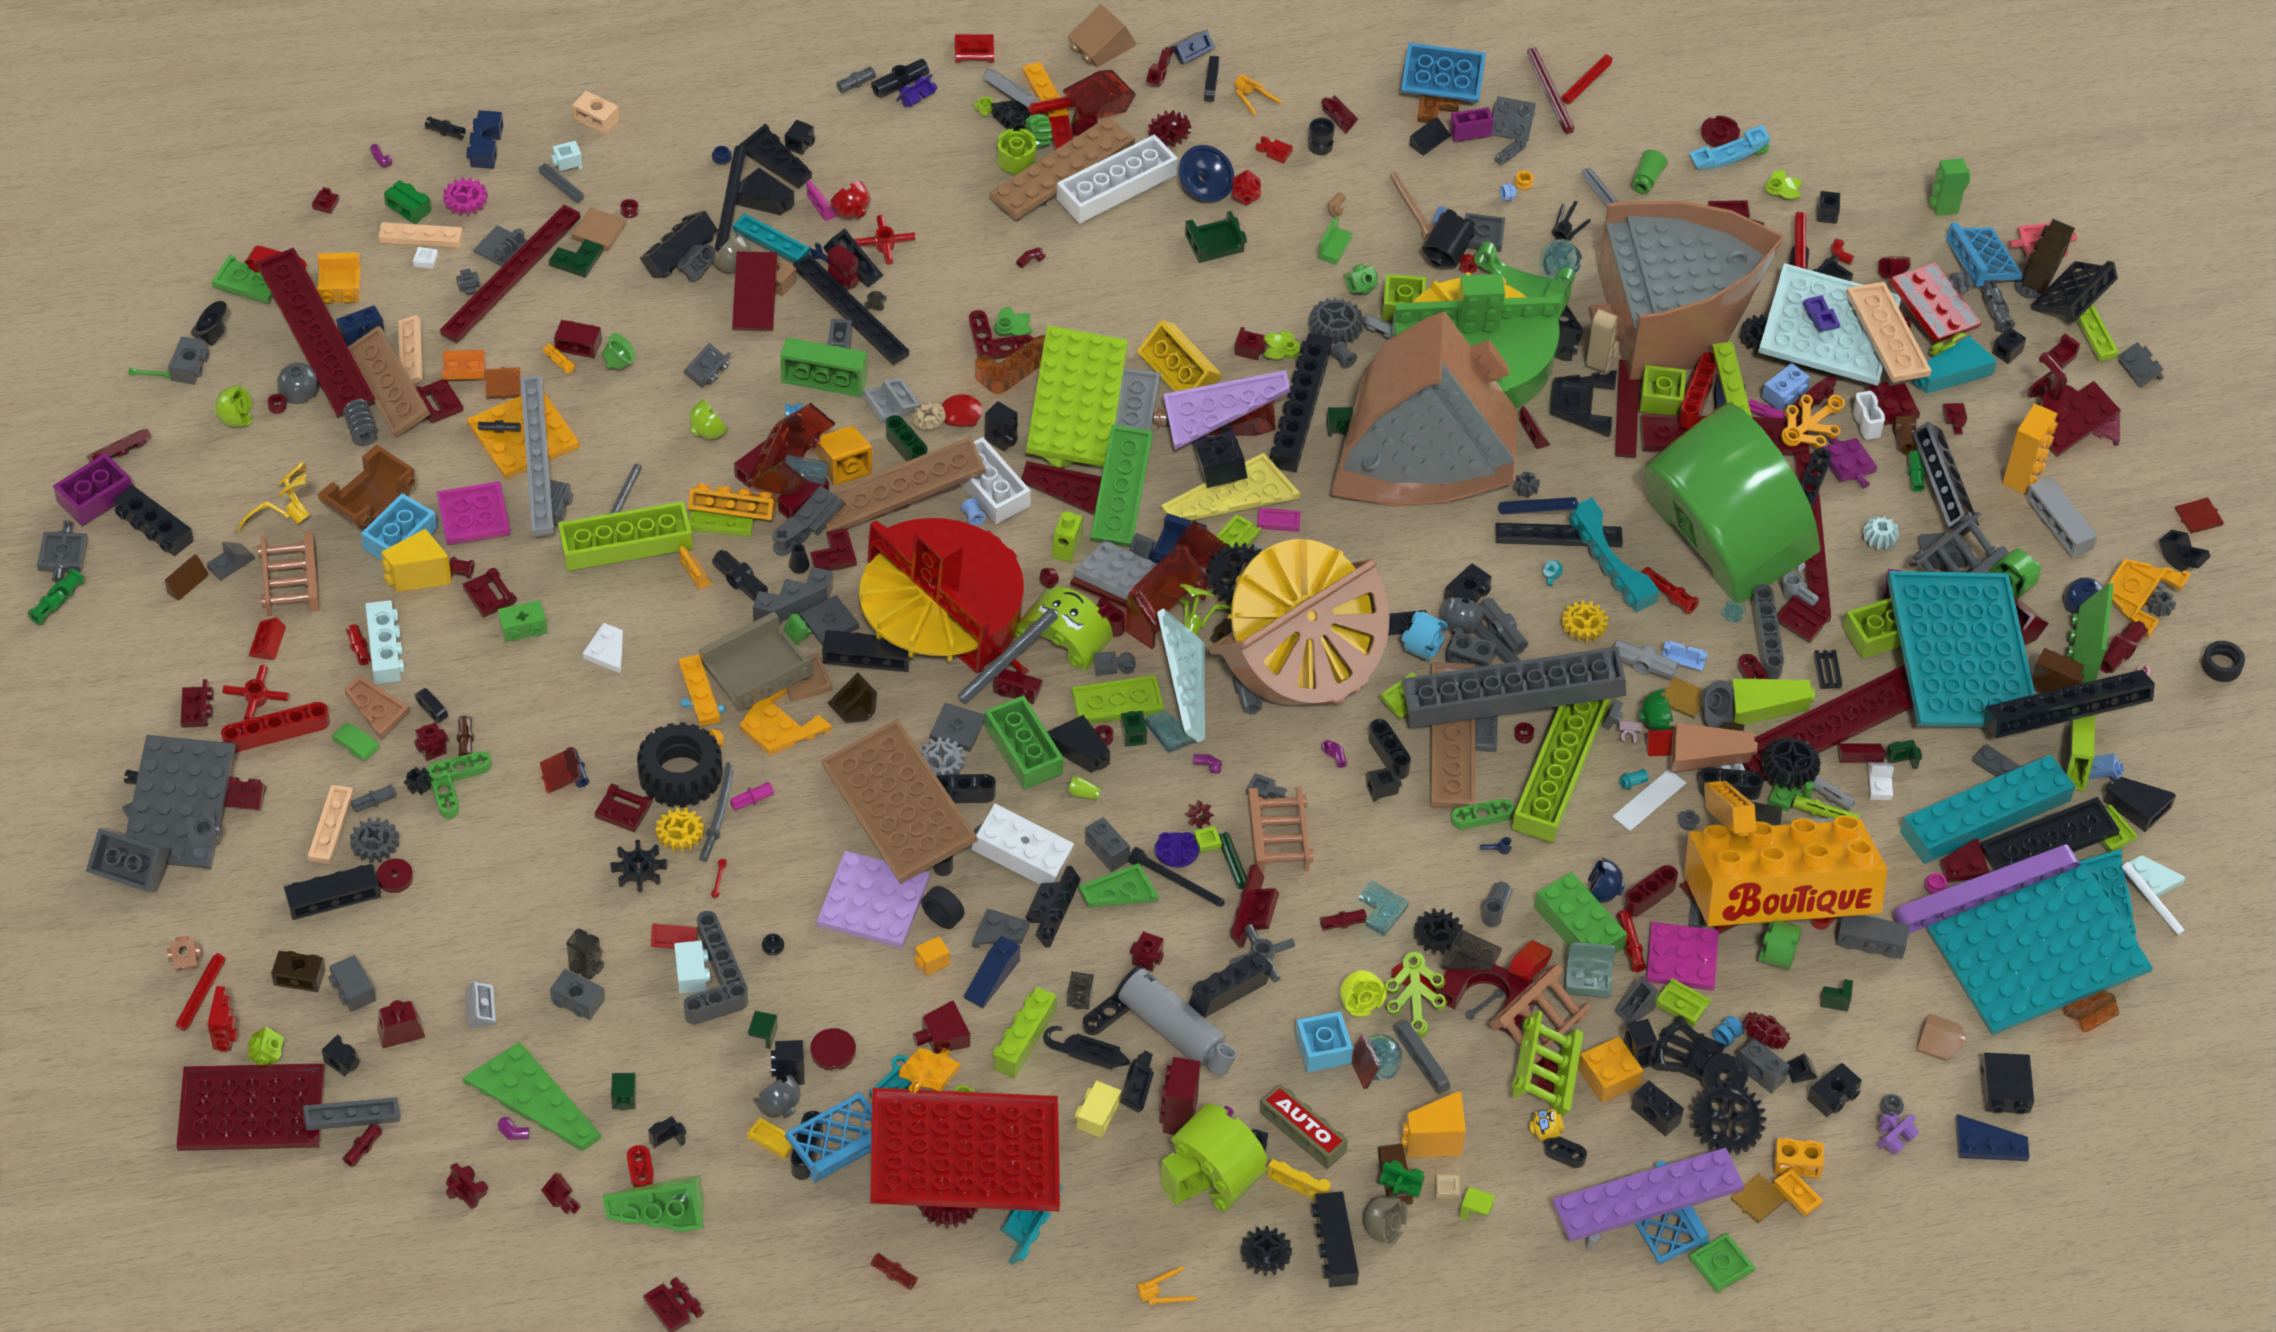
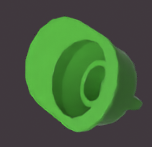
M618 333L610 335L608 343L602 351L603 358L607 362V369L613 367L617 370H622L626 366L632 365L636 356L631 343Z

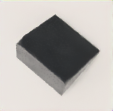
M1805 1053L1786 1062L1790 1065L1788 1073L1793 1083L1812 1080L1818 1077L1811 1059Z

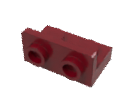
M1003 669L999 676L993 680V693L1013 699L1024 695L1028 703L1034 705L1043 686V680Z
M203 679L202 687H182L180 722L182 728L208 727L209 718L213 716L212 704H209V700H213V687H209L207 679Z
M230 776L224 807L261 811L264 791H267V786L261 783L259 779H248V782L239 781L240 778Z

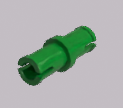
M1911 451L1908 453L1910 466L1908 468V475L1911 477V489L1914 492H1921L1925 489L1923 480L1925 469L1922 466L1920 452Z

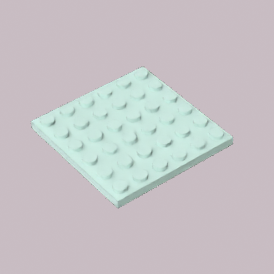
M1784 263L1758 353L1877 386L1883 369V364L1846 295L1847 288L1862 286V284ZM1891 293L1893 299L1895 300L1899 308L1901 301L1900 296L1898 294ZM1823 295L1828 308L1834 309L1841 325L1840 328L1821 332L1808 316L1802 304L1803 301Z

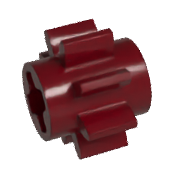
M1197 800V805L1189 804L1190 809L1185 813L1190 818L1188 824L1193 826L1196 823V827L1202 829L1204 824L1210 825L1209 820L1214 816V814L1209 812L1211 806L1209 804L1203 806L1200 800Z

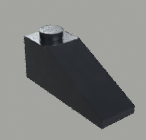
M845 228L832 237L823 247L828 253L829 250L841 244L855 255L859 261L857 269L859 281L867 287L883 276Z

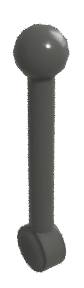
M1497 989L1494 995L1474 1010H1468L1466 1018L1468 1020L1474 1019L1478 1011L1496 998H1501L1503 991Z

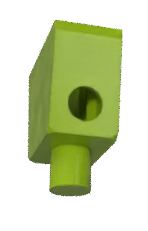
M1071 511L1061 513L1054 531L1053 559L1073 562L1084 533L1083 517L1081 515L1074 514ZM1065 539L1068 541V545H1063Z

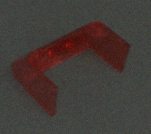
M812 403L805 405L777 422L768 435L748 478V483L755 488L785 496L795 494L798 489L804 487L809 482L797 472L806 451L816 448L821 441V434L832 428L835 422Z
M1182 545L1176 546L1128 594L1126 633L1150 649L1155 647L1156 633L1161 631L1157 612L1163 608L1169 612L1189 593L1181 588L1180 584H1187L1207 591L1208 577L1188 549ZM1200 595L1199 598L1204 601L1206 596Z

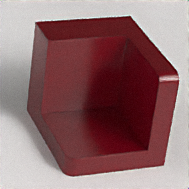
M1077 106L1071 121L1073 134L1080 135L1098 123L1096 112Z

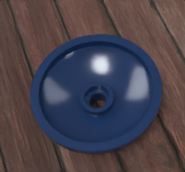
M1197 145L1187 150L1181 157L1178 168L1179 178L1183 187L1191 196L1203 202H1217L1231 192L1233 188L1232 178L1235 177L1230 160L1219 149L1209 145Z

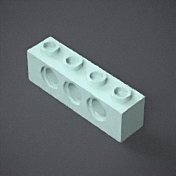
M391 600L365 603L375 684L401 681L400 672H404L403 659L398 658V655H402L401 642L396 640V638H400L399 625L395 626L394 623L399 621L397 608L393 609Z

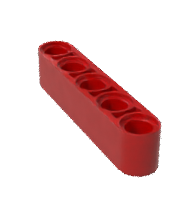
M1706 352L1701 355L1684 397L1679 424L1683 428L1690 429L1699 422L1716 379L1717 368L1712 352Z
M313 702L228 724L221 730L222 741L234 743V753L321 731L330 724L328 708L323 702Z

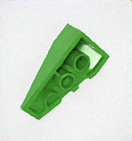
M700 1176L674 1179L602 1196L606 1218L610 1220L633 1224H647L650 1227H664L678 1232L703 1228L704 1197Z

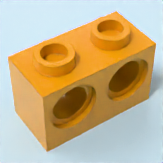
M1777 1138L1774 1149V1174L1782 1175L1792 1169L1799 1177L1821 1178L1824 1167V1143L1814 1140L1801 1141L1791 1138Z

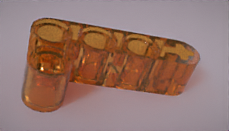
M1045 335L1037 336L999 364L986 355L977 357L975 359V379L994 394L1006 392L1040 367Z

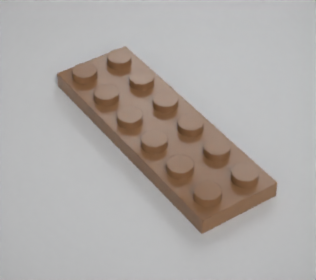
M377 326L348 346L350 353L375 397L374 401L396 438L431 414L380 326Z

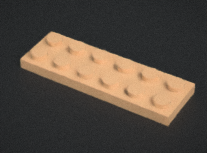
M1880 282L1847 288L1846 295L1891 381L1898 382L1930 376L1931 369L1886 283Z

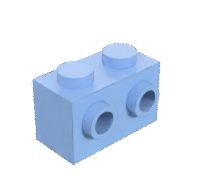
M1791 363L1764 384L1762 398L1775 408L1783 410L1786 406L1792 405L1795 399L1803 396L1809 390L1810 376Z

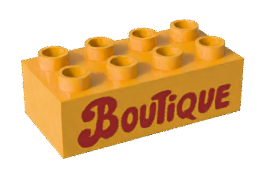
M1843 815L1831 822L1815 823L1812 820L1803 818L1796 819L1789 825L1772 826L1766 822H1756V832H1750L1748 836H1736L1731 830L1722 825H1710L1704 831H1690L1688 834L1684 877L1707 926L1774 922L1775 920L1788 921L1881 914L1888 868L1862 820H1858L1853 816Z

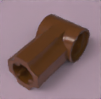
M1894 416L1893 434L1897 436L1898 451L1903 455H1908L1911 451L1917 450V444L1912 434L1917 428L1916 416Z

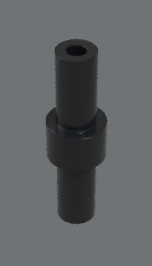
M504 420L478 422V430H493L495 433L521 431V423L504 422Z

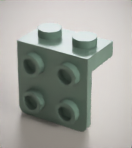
M1572 942L1570 944L1566 970L1565 991L1567 994L1611 998L1612 971L1616 948L1612 945Z

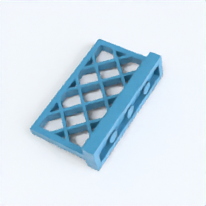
M1959 223L1950 224L1946 241L1968 275H1972V280L1976 287L1983 286L1985 281L2022 279V272L1992 227L1961 228Z
M860 1092L785 1133L784 1136L810 1170L809 1176L814 1183L871 1153V1130L863 1127L865 1120L872 1121V1107ZM859 1101L864 1108L863 1113L851 1111V1105ZM835 1113L846 1115L845 1122L832 1121V1115ZM849 1116L862 1119L861 1126L848 1125ZM816 1123L827 1125L826 1134L813 1131V1126ZM830 1126L843 1129L842 1138L829 1135ZM846 1130L859 1133L858 1139L855 1141L845 1139ZM798 1133L808 1135L807 1144L798 1142L794 1135ZM811 1136L824 1139L823 1148L810 1145ZM827 1140L840 1143V1148L836 1151L826 1149ZM808 1151L822 1153L821 1159L813 1163L808 1156Z
M1662 1160L1656 1163V1168L1667 1164ZM1692 1206L1666 1213L1662 1222L1646 1219L1634 1223L1659 1265L1698 1246L1701 1248L1709 1243V1234ZM1669 1214L1680 1218L1678 1227L1666 1224ZM1648 1224L1660 1227L1657 1237L1647 1234ZM1664 1229L1676 1231L1673 1241L1661 1238ZM1680 1233L1690 1235L1693 1240L1687 1244L1677 1242ZM1659 1243L1671 1246L1670 1252L1660 1256L1657 1251Z

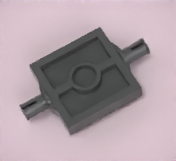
M67 520L63 522L62 531L43 533L37 562L38 571H54L52 581L56 583L59 580L61 581L62 573L68 572L71 568L78 572L82 571L88 541L87 533L72 532L73 523L69 520L68 524Z

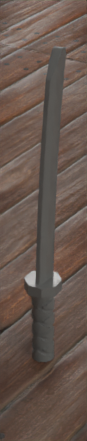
M729 762L725 766L720 796L711 827L706 831L707 839L699 856V860L702 862H707L715 840L720 837L719 829L725 813L733 778V769Z

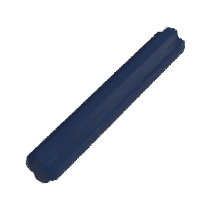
M1576 497L1504 501L1499 503L1498 510L1501 514L1575 510L1578 508V500Z

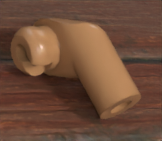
M1338 192L1328 202L1330 214L1334 217L1341 216L1344 211L1343 208L1341 209L1340 204L1346 197L1341 192Z

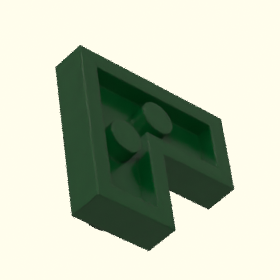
M585 239L576 253L557 247L549 259V266L586 278L604 251L603 245Z

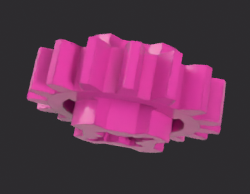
M464 177L459 182L454 179V184L448 183V188L444 189V203L446 208H451L452 213L458 211V215H461L462 212L469 215L470 211L477 213V208L483 209V204H487L485 185H480L479 180L473 182L471 177L468 181Z

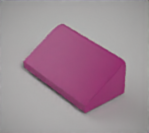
M810 180L807 181V197L822 218L827 221L837 217L838 215L830 206L829 201L821 190Z

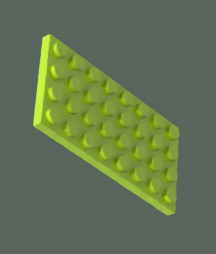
M1047 325L1026 453L1104 467L1111 426L1115 425L1128 344L1127 339Z

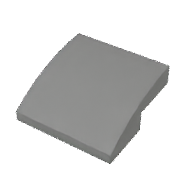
M902 378L884 380L882 387L866 389L862 394V397L881 424L886 423V419L889 416L898 415L904 417L914 412L915 408H920V403Z

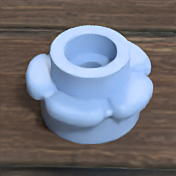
M1509 182L1500 187V196L1503 201L1508 200L1511 202L1516 197V188Z

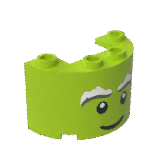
M1055 586L1051 590L1047 588L1018 622L1015 636L1018 638L1051 608L1057 613L1058 618L1039 636H1043L1055 644L1067 648L1068 663L1076 668L1087 671L1094 662V653H1100L1112 639L1111 625L1106 617L1102 618L1097 612L1099 608L1082 594L1065 587Z

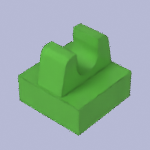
M791 614L783 628L795 645H799L802 639L808 638L812 632L806 626V621L802 620L798 614Z

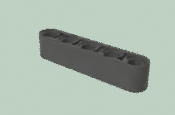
M1761 584L1755 587L1751 603L1760 663L1768 679H1778L1782 673L1784 655L1774 594L1770 586Z

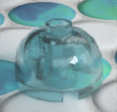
M1556 239L1549 242L1543 248L1540 256L1542 268L1547 276L1555 279L1558 271L1563 267L1571 268L1576 273L1581 266L1579 263L1582 255L1579 249L1569 240Z
M1374 1034L1367 1037L1361 1042L1357 1051L1356 1061L1358 1069L1365 1077L1379 1081L1380 1078L1386 1077L1391 1079L1399 1072L1402 1065V1051L1399 1044L1392 1037L1385 1034Z

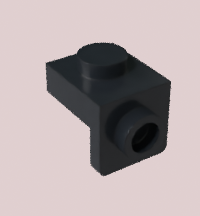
M672 1116L662 1122L655 1123L648 1129L649 1142L653 1148L658 1147L673 1137L680 1146L685 1144L686 1130L682 1123H677Z

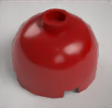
M855 181L849 184L851 188L847 190L842 188L830 200V206L835 213L844 219L862 218L867 213L866 210L871 201L870 194L863 182Z

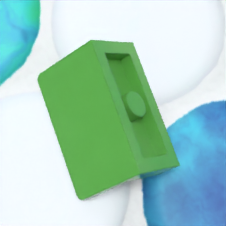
M1336 216L1320 241L1318 259L1335 265L1338 264L1353 237V233L1338 228L1339 217Z

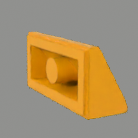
M680 546V562L697 588L702 589L711 585L712 580L696 556L685 547Z

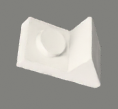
M1867 762L1870 800H1892V774L1894 766L1887 762Z

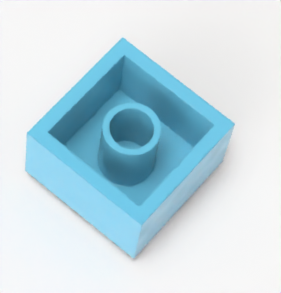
M1341 1011L1296 1020L1295 1037L1307 1073L1351 1064L1353 1047Z

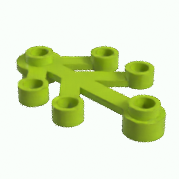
M1410 952L1403 959L1404 968L1395 978H1391L1386 982V989L1391 994L1398 993L1400 985L1409 975L1411 983L1396 1000L1389 1001L1387 1009L1392 1015L1400 1014L1402 1007L1412 996L1414 1020L1410 1024L1418 1036L1423 1038L1428 1034L1429 1026L1423 1019L1421 995L1432 1002L1433 1006L1438 1010L1444 1009L1447 1001L1443 995L1435 994L1421 983L1420 974L1429 979L1435 988H1442L1445 984V979L1442 974L1434 973L1425 966L1426 961L1421 953ZM1417 959L1418 961L1415 965H1411V960ZM1436 978L1442 979L1438 984L1434 983V980ZM1392 983L1397 984L1396 988L1390 989L1389 986ZM1438 999L1443 1000L1441 1005H1436ZM1393 1005H1398L1396 1010H1391ZM1416 1024H1422L1420 1029H1415Z

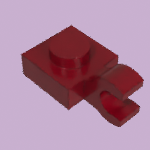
M1943 403L1942 411L1945 423L1952 424L1954 435L1963 434L1962 427L1967 422L1964 403Z
M554 1173L541 1189L552 1206H561V1209L566 1214L570 1210L573 1214H576L581 1208L580 1204L569 1196L573 1190L559 1173Z

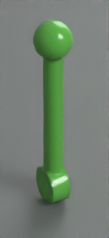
M131 367L128 371V374L131 376L145 374L170 378L169 370L165 372L147 371Z

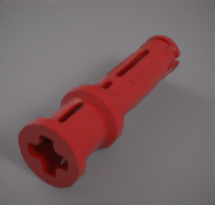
M1646 567L1642 571L1643 574L1651 578L1659 591L1670 598L1672 604L1682 607L1686 614H1691L1697 608L1699 599L1686 593L1683 587H1676L1650 567Z

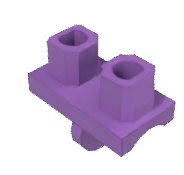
M1889 1114L1882 1115L1879 1130L1882 1133L1887 1130L1888 1133L1876 1143L1878 1148L1881 1149L1885 1146L1894 1155L1905 1146L1898 1138L1899 1134L1907 1142L1916 1137L1919 1131L1912 1123L1916 1120L1913 1114H1910L1898 1124L1896 1122L1899 1120L1897 1114L1893 1116Z

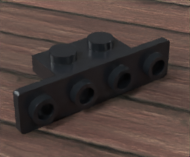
M1072 866L1066 867L1060 882L1040 884L1025 917L1030 923H1040L1036 936L1045 948L1051 947L1081 881V878Z

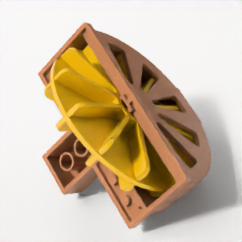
M1309 539L1282 541L1263 549L1250 561L1241 576H1238L1236 579L1237 585L1233 595L1231 614H1228V619L1232 621L1233 632L1209 646L1211 654H1221L1231 671L1248 689L1274 703L1293 706L1307 704H1324L1328 706L1332 703L1337 705L1344 702L1348 694H1355L1363 689L1362 685L1368 682L1369 676L1373 673L1382 657L1388 638V600L1381 578L1375 568L1377 565L1374 559L1350 562L1341 550H1335L1326 544Z

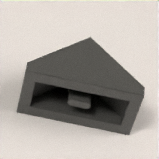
M1641 976L1614 1011L1626 1023L1640 1020L1655 1009L1659 991L1647 979Z

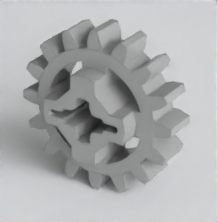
M938 737L937 742L930 739V745L924 743L923 750H919L936 776L960 774V769L965 767L963 747H958L957 741L950 743V738L942 741L941 737Z

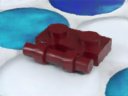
M677 1277L670 1281L673 1288L668 1290L663 1283L643 1295L646 1304L668 1332H675L690 1322L688 1313H693L696 1318L704 1314L700 1307V1302L697 1298L691 1296L687 1285L684 1282L681 1283ZM681 1297L685 1303L680 1305L675 1298Z

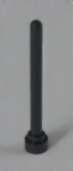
M1135 847L1128 858V862L1132 865L1140 863L1141 866L1144 865L1219 907L1224 906L1225 901L1223 898L1149 859L1145 851L1139 847Z

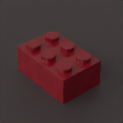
M1173 1057L1172 1065H1167L1166 1082L1162 1089L1160 1123L1164 1124L1163 1133L1175 1135L1195 1115L1201 1061Z

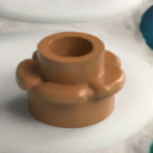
M1160 407L1158 411H1154V424H1158V428L1166 426V410L1160 409Z

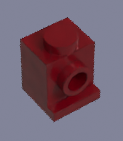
M1241 327L1235 342V355L1258 361L1261 353H1264L1267 347V341H1264L1265 335L1245 331V328Z

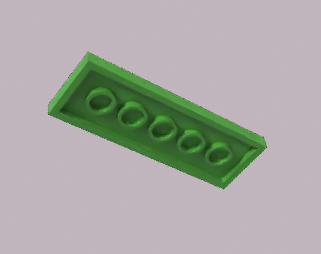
M1118 425L1111 426L1090 541L1102 543L1105 540L1115 545L1131 546L1137 524L1153 431Z

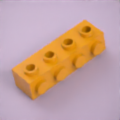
M697 483V486L690 488L688 509L766 520L775 518L777 497L772 496L771 492L760 491L759 494H752L749 489H739L737 492L730 491L731 487L718 486V489L709 488L710 484Z

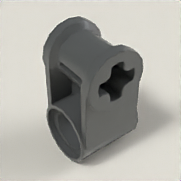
M708 244L693 245L686 255L679 260L677 267L686 273L687 279L690 282L695 281L715 258V249Z
M794 516L790 517L784 524L773 531L772 537L775 541L773 551L781 556L789 554L795 544H801L808 539L811 528Z

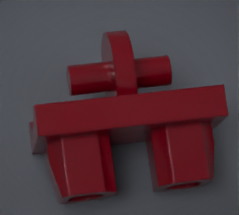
M457 1163L451 1165V1174L446 1180V1185L448 1186L446 1195L449 1199L456 1197L459 1200L463 1199L471 1209L477 1207L479 1199L486 1196L488 1186L484 1181L477 1183L472 1181L474 1180L475 1173L469 1165L462 1168Z

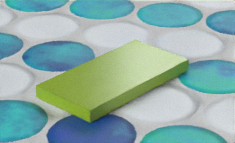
M1156 675L1071 687V695L1077 717L1084 715L1090 724L1121 720V713L1129 711H1143L1144 716L1165 713Z

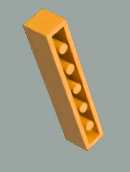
M1727 781L1704 783L1705 805L1712 815L1736 834V836H1748L1750 832H1756L1755 805Z

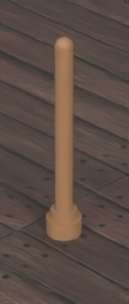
M1393 172L1391 179L1422 228L1421 235L1426 240L1434 226L1428 224L1399 175Z

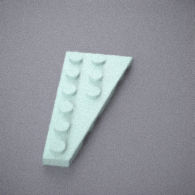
M1163 608L1157 614L1184 731L1189 737H1192L1199 743L1205 740V642Z

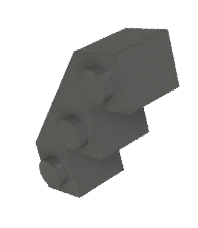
M811 567L806 583L785 579L780 595L758 591L753 605V622L775 612L779 617L781 625L782 621L790 618L791 614H798L800 616L801 612L829 599L833 588L832 571Z

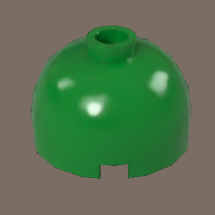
M1665 688L1650 692L1642 701L1643 709L1639 710L1641 722L1646 721L1647 726L1651 730H1671L1675 728V726H1670L1669 723L1673 722V716L1668 697L1666 698L1662 695V693H1666Z

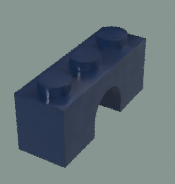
M478 110L477 118L473 119L474 132L470 133L471 146L467 147L466 157L470 159L471 167L495 168L498 154L496 141L494 140H501L504 127L502 112Z

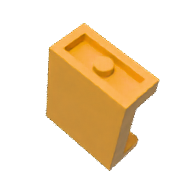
M359 252L318 253L319 274L318 287L316 289L324 303L359 302L361 276Z

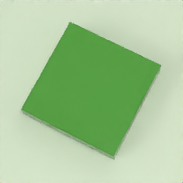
M1728 1233L1690 1253L1688 1257L1716 1293L1755 1271L1754 1265Z

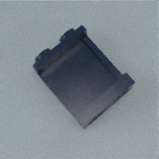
M1167 513L1164 529L1155 548L1152 547L1150 550L1149 560L1160 565V567L1190 575L1206 541L1207 525Z

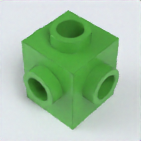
M1364 263L1352 267V271L1343 274L1349 293L1361 292V294L1373 291L1372 287L1379 285L1377 272L1372 265L1364 266Z

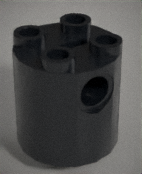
M1447 209L1440 214L1437 223L1422 246V252L1435 267L1456 268L1467 250L1469 242L1476 234L1474 229L1475 223L1471 219H1463L1455 211Z

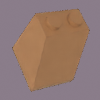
M1102 4L1068 35L1072 42L1069 44L1072 49L1077 53L1079 51L1083 53L1082 57L1089 64L1092 62L1097 67L1136 45L1127 27Z

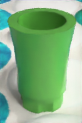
M1645 150L1642 153L1639 167L1632 182L1634 191L1639 194H1648L1653 188L1658 177L1668 165L1667 158L1662 153L1656 150Z

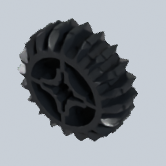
M1791 735L1788 739L1783 736L1779 740L1774 738L1772 743H1768L1762 754L1761 767H1763V774H1767V780H1774V786L1780 784L1782 789L1787 786L1791 791L1794 787L1800 790L1805 786L1806 782L1814 783L1817 775H1819L1821 765L1819 752L1815 751L1814 745L1808 746V740L1802 742L1800 736L1797 739H1793Z

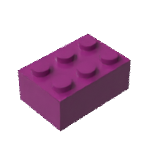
M105 453L54 484L53 489L57 503L83 526L115 506L113 499L130 487L132 482L131 477Z

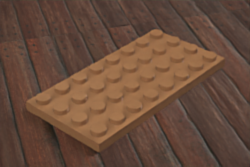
M898 719L891 721L821 760L822 766L899 884L904 883L978 841L977 836Z

